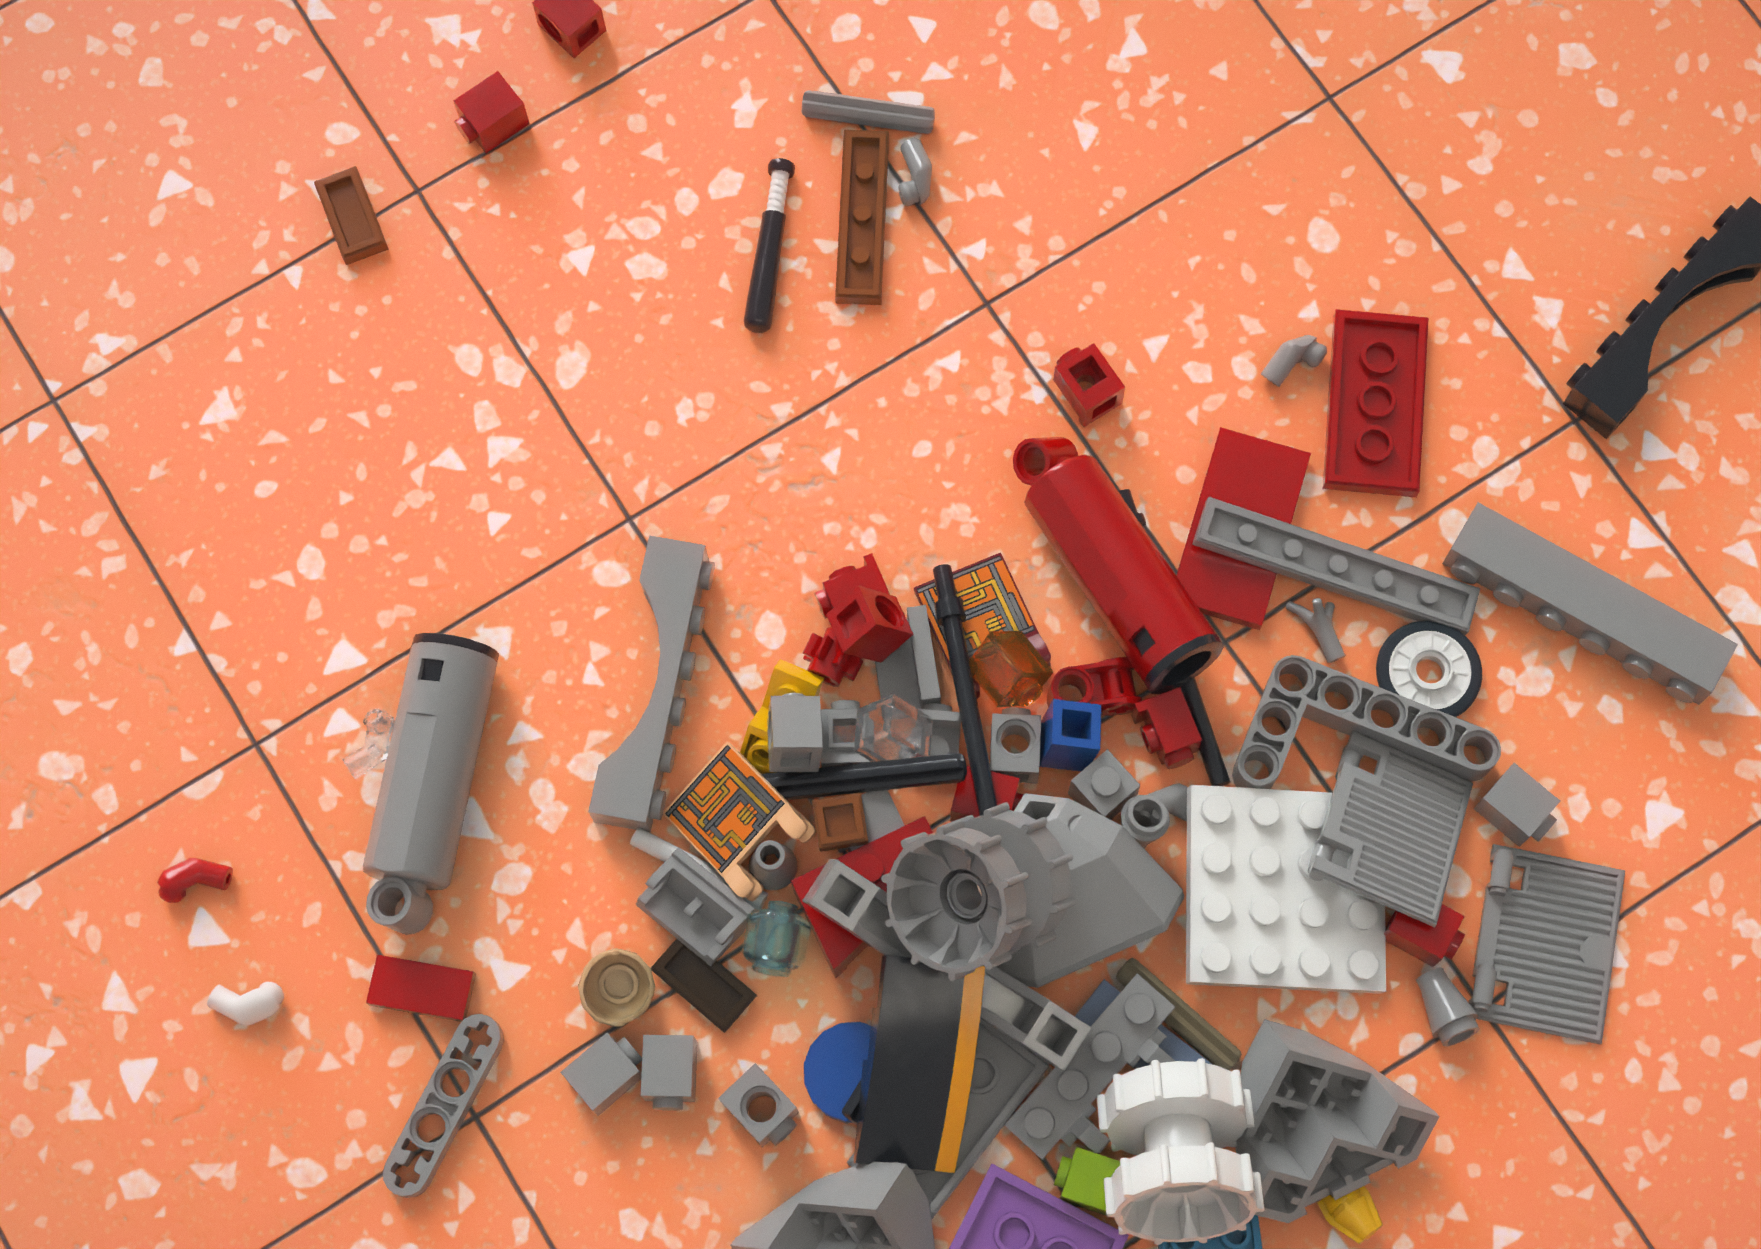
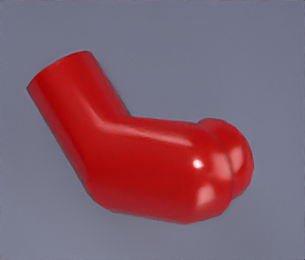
M188 858L163 870L157 881L160 886L158 894L165 902L178 903L186 896V889L197 883L225 891L231 883L233 868L200 858Z

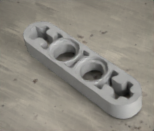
M483 1014L470 1015L457 1027L385 1163L383 1181L387 1189L395 1195L405 1198L417 1197L430 1186L502 1049L504 1042L503 1031L499 1024L491 1017ZM486 1025L488 1026L486 1034L492 1038V1041L488 1047L479 1045L472 1057L475 1061L482 1062L478 1070H475L463 1060L454 1059L459 1050L468 1056L473 1047L472 1040L468 1038L471 1029L480 1031ZM453 1069L465 1070L469 1076L470 1083L468 1089L458 1097L446 1095L442 1085L445 1075ZM428 1115H440L445 1122L446 1129L444 1135L436 1142H424L418 1131L420 1122ZM410 1141L422 1150L433 1152L430 1161L420 1156L416 1162L414 1171L420 1174L416 1184L407 1182L403 1188L399 1187L401 1177L395 1174L396 1169L399 1165L408 1167L416 1154L406 1150Z

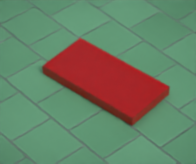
M1335 310L1333 315L1322 489L1417 498L1420 492L1428 317Z
M1220 427L1176 575L1202 614L1260 630L1277 575L1275 572L1192 545L1205 501L1208 497H1212L1291 524L1311 456L1310 452Z

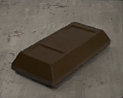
M677 938L651 967V971L723 1033L727 1032L757 997V994L718 961L710 966Z

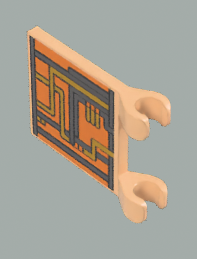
M726 742L663 812V815L725 879L734 893L752 902L763 892L764 887L741 864L779 823L790 837L799 839L803 843H807L816 833L815 826L798 812L729 742Z

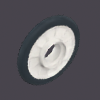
M1417 621L1400 627L1383 643L1377 658L1376 676L1380 688L1457 717L1472 705L1480 691L1482 665L1474 645L1459 630L1432 621ZM1422 660L1436 662L1442 670L1441 680L1436 683L1422 681L1416 672L1417 663Z

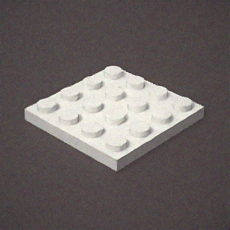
M1190 785L1187 788L1186 984L1372 994L1386 992L1385 905L1325 879L1315 881L1309 877L1307 871L1316 840L1320 837L1333 793ZM1337 848L1333 853L1331 862L1347 868L1351 854Z

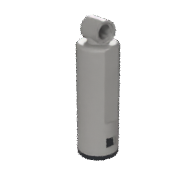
M420 633L415 634L413 637L363 862V872L379 880L373 885L367 896L366 908L369 916L376 923L405 935L415 934L423 930L431 919L433 903L426 890H444L451 883L499 653L494 648L455 635ZM404 897L403 908L395 915L396 905Z

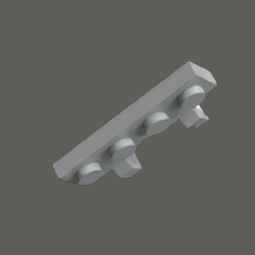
M1137 973L1091 1025L1092 1028L1065 1071L1055 1067L1005 1123V1126L1041 1159H1044L1060 1139L1069 1147L1079 1139L1094 1153L1100 1154L1111 1141L1089 1119L1096 1111V1108L1092 1105L1093 1101L1113 1080V1075L1118 1074L1127 1063L1134 1067L1141 1058L1149 1065H1151L1153 1060H1158L1160 1063L1175 1061L1159 1047L1167 1036L1158 1027L1176 1007Z

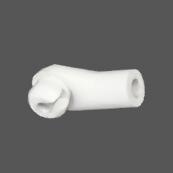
M264 982L259 988L241 996L219 984L212 990L206 1004L209 1008L241 1025H252L273 1016L284 999V993L282 988L274 982Z

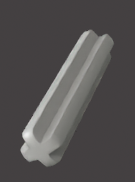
M814 90L805 91L801 105L802 115L805 117L924 134L932 132L935 121V110L929 106Z

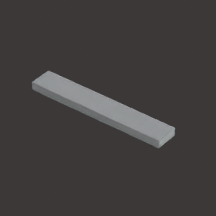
M1208 497L1205 501L1192 545L1417 621H1432L1455 628L1464 635L1469 632L1481 589L1212 497Z

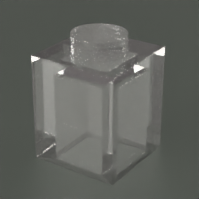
M892 693L857 709L854 752L871 762L930 756L933 718Z

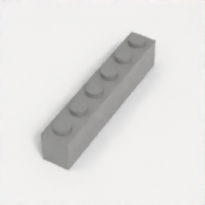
M1479 502L1476 504L1442 563L1451 568V573L1461 581L1469 584L1477 582L1493 591V596L1501 603L1514 608L1519 606L1535 614L1536 620L1546 628L1554 631L1564 630L1578 638L1580 645L1586 650L1598 655L1607 654L1622 662V667L1628 673L1642 679L1651 678L1665 686L1666 692L1670 696L1685 703L1694 702L1699 705L1713 692L1738 646L1732 640Z

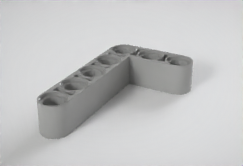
M1291 655L1279 660L1269 676L1234 764L1232 777L1236 787L1271 789L1282 770L1302 717L1349 736L1352 731L1358 732L1470 782L1482 779L1491 771L1500 759L1501 746L1497 737L1487 729L1304 657ZM1283 674L1295 675L1302 682L1303 689L1295 692L1288 691L1281 685L1279 677ZM1328 692L1342 694L1347 700L1348 707L1341 710L1332 708L1326 702L1325 694ZM1379 709L1389 713L1393 719V726L1383 728L1375 724L1371 717V711ZM1266 717H1276L1283 722L1286 732L1281 735H1272L1264 729L1262 720ZM1425 727L1435 731L1439 738V745L1428 746L1422 743L1418 738L1417 729ZM1470 745L1479 748L1484 754L1485 764L1478 765L1468 761L1463 751L1464 746ZM1251 760L1260 761L1268 768L1269 776L1265 779H1254L1248 775L1244 764Z

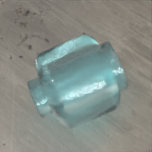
M769 901L768 908L758 909L750 914L747 921L742 953L745 959L752 963L751 969L753 971L769 976L789 977L791 970L799 969L804 965L811 925L806 918L797 914L798 906L783 901Z

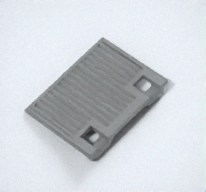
M1352 731L1341 755L1335 775L1336 783L1325 821L1307 870L1309 877L1315 881L1325 879L1435 927L1473 783ZM1364 755L1377 760L1374 774L1358 768L1360 760ZM1337 848L1351 854L1347 868L1331 862L1333 853Z
M1493 844L1490 862H1493L1491 877L1485 889L1472 975L1475 977L1473 996L1468 1003L1479 1015L1478 1020L1601 1045L1625 870ZM1512 867L1524 869L1521 890L1509 888ZM1495 981L1507 983L1503 1006L1492 1004Z

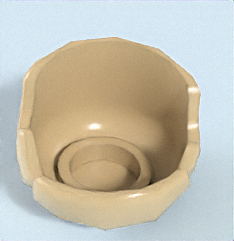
M615 948L599 953L586 964L578 984L582 1007L596 1022L621 1027L646 1012L654 996L655 983L651 968L637 953Z

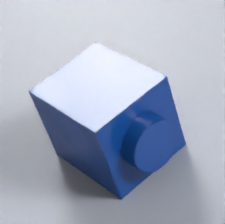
M1053 699L1041 720L1039 767L1081 772L1091 764L1100 751L1101 705Z

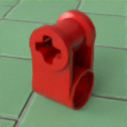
M1116 657L1098 663L1068 666L1060 669L1054 675L1047 693V705L1049 707L1053 699L1064 700L1058 692V689L1064 685H1072L1079 689L1082 699L1077 702L1101 705V715L1104 716L1131 713L1134 704L1142 701V698L1136 696L1132 675L1134 667L1127 657Z

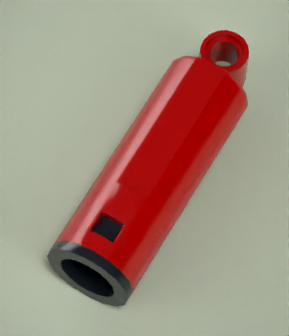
M1064 437L1029 438L1020 442L1014 451L1013 469L1022 483L1031 486L1024 500L1025 506L1150 693L1159 695L1171 691L1201 674L1219 657L1224 646L1098 461L1093 456H1078L1075 445Z

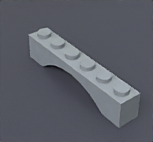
M649 535L639 581L658 625L660 645L658 675L650 702L636 728L615 752L598 765L588 810L595 823L633 830L641 828L651 833L653 819L661 820L663 816L666 791L660 790L664 772L671 773L673 769L676 745L670 744L673 726L681 727L686 707V698L680 697L683 680L691 681L696 653L689 652L693 634L701 635L705 619V607L699 606L703 589H711L714 577L715 562L709 561L706 545Z
M829 859L802 901L883 955L912 958V954L902 944L893 926L887 927L885 925V921L890 919L887 893L839 860ZM994 967L988 970L985 968L980 1019L1050 1065L1065 1071L1092 1027L1001 969Z

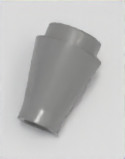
M1134 796L1122 808L1121 825L1144 849L1148 844L1162 837L1169 827L1170 817L1168 810L1163 802L1154 796Z
M773 840L764 841L750 857L749 873L763 885L764 889L779 890L788 886L791 880L794 879L797 873V860L792 850L786 845ZM775 854L779 859L772 865L764 863L768 855Z
M1443 968L1430 970L1416 979L1421 990L1432 1036L1434 1038L1439 1037L1443 1046L1446 1047L1460 1043L1480 1030L1476 1022L1479 1015L1447 977Z

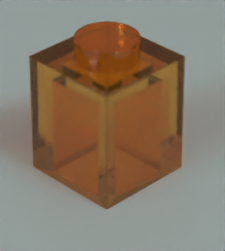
M990 631L969 659L972 676L996 707H1025L1032 704L1041 696L1043 685L1054 672L1022 631Z

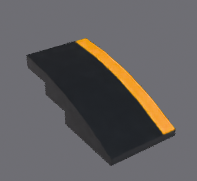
M882 956L877 1007L872 1010L868 1059L863 1060L853 1163L898 1162L907 1164L910 1169L955 1173L973 1075L985 966H980L974 972L951 981L949 980L948 973L932 969L922 962L913 965L910 957Z

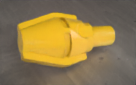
M1364 1186L1337 1200H1334L1329 1195L1318 1202L1327 1222L1359 1245L1383 1226L1371 1194Z

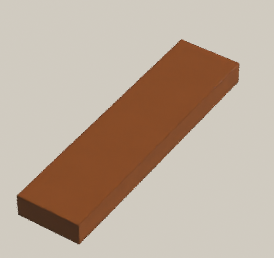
M844 130L835 290L836 304L882 305L889 131Z

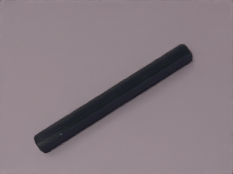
M952 753L821 767L818 772H775L761 775L786 800L960 783L965 780L967 775V765L964 755Z

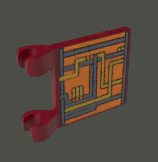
M1001 552L952 572L957 597L963 599L966 620L962 624L970 665L1022 644L1028 663L1035 674L1051 668V654L1032 620ZM933 579L914 587V592L920 606L926 605L930 628L952 674L944 628L937 622L934 604L938 601V596ZM971 667L976 697L978 699L980 697V683Z

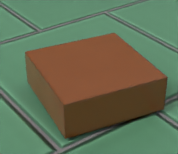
M861 793L812 800L820 852L861 846L869 843Z

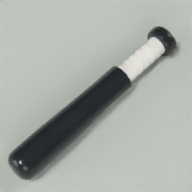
M774 158L768 163V174L771 176L767 209L762 213L744 314L745 328L754 333L767 332L772 324L786 220L784 206L788 179L792 178L795 174V164L783 158Z

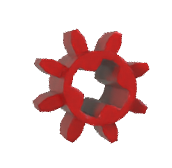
M832 627L826 629L823 637L812 633L802 652L804 654L803 659L810 662L807 671L824 677L823 683L833 687H839L843 677L854 681L864 662L860 657L842 652Z

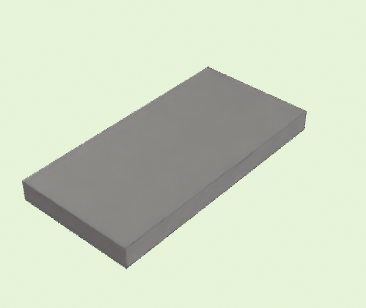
M980 1019L973 1075L955 1173L911 1169L929 1200L931 1220L1049 1068V1064L982 1019ZM854 1153L852 1154V1156H851V1157L849 1158V1160L847 1161V1164H848L850 1167L859 1164V1163H853V1161H854Z

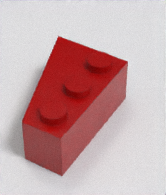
M924 816L838 857L836 860H839L887 893V884L882 882L881 877L890 873L894 861L902 852L901 840L922 832H926L929 835L933 831ZM824 864L791 880L793 892L836 979L869 945L802 901L826 865Z

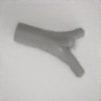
M1315 598L1312 601L1314 613L1292 601L1286 604V609L1297 614L1314 632L1327 663L1335 662L1346 656L1333 627L1334 603L1327 602L1324 608L1322 600Z

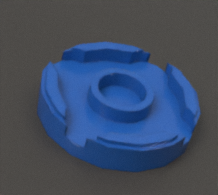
M847 1022L837 1024L823 1031L811 1044L804 1062V1084L813 1104L827 1117L846 1124L853 1122L842 1114V1109L862 1078L863 1060L868 1059L871 1025L862 1022Z

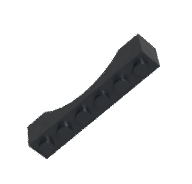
M1751 196L1738 209L1730 205L1720 215L1712 226L1717 230L1712 238L1708 241L1705 237L1701 236L1683 257L1688 261L1687 265L1680 272L1672 267L1654 288L1660 294L1651 303L1643 299L1626 318L1625 321L1630 326L1625 332L1620 335L1614 330L1596 351L1601 356L1600 359L1592 367L1583 363L1566 383L1572 390L1563 404L1605 439L1629 416L1648 391V365L1652 346L1664 321L1683 304L1704 292L1728 284L1752 281L1761 272V204Z

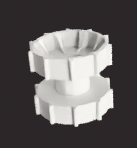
M1203 1058L1198 1059L1196 1062L1174 1061L1160 1063L1158 1060H1153L1151 1065L1134 1069L1123 1075L1114 1074L1113 1082L1108 1086L1105 1094L1097 1095L1099 1131L1108 1134L1112 1151L1122 1150L1137 1155L1130 1159L1121 1158L1120 1166L1115 1170L1112 1177L1104 1178L1106 1216L1115 1218L1120 1235L1131 1234L1142 1239L1152 1240L1156 1245H1160L1163 1242L1199 1241L1200 1243H1206L1207 1239L1222 1236L1235 1230H1246V1224L1252 1220L1255 1213L1265 1210L1260 1172L1252 1171L1250 1154L1240 1155L1230 1150L1222 1149L1227 1146L1236 1147V1140L1242 1136L1246 1128L1255 1126L1251 1092L1249 1089H1243L1240 1070L1229 1071L1220 1066L1205 1063Z

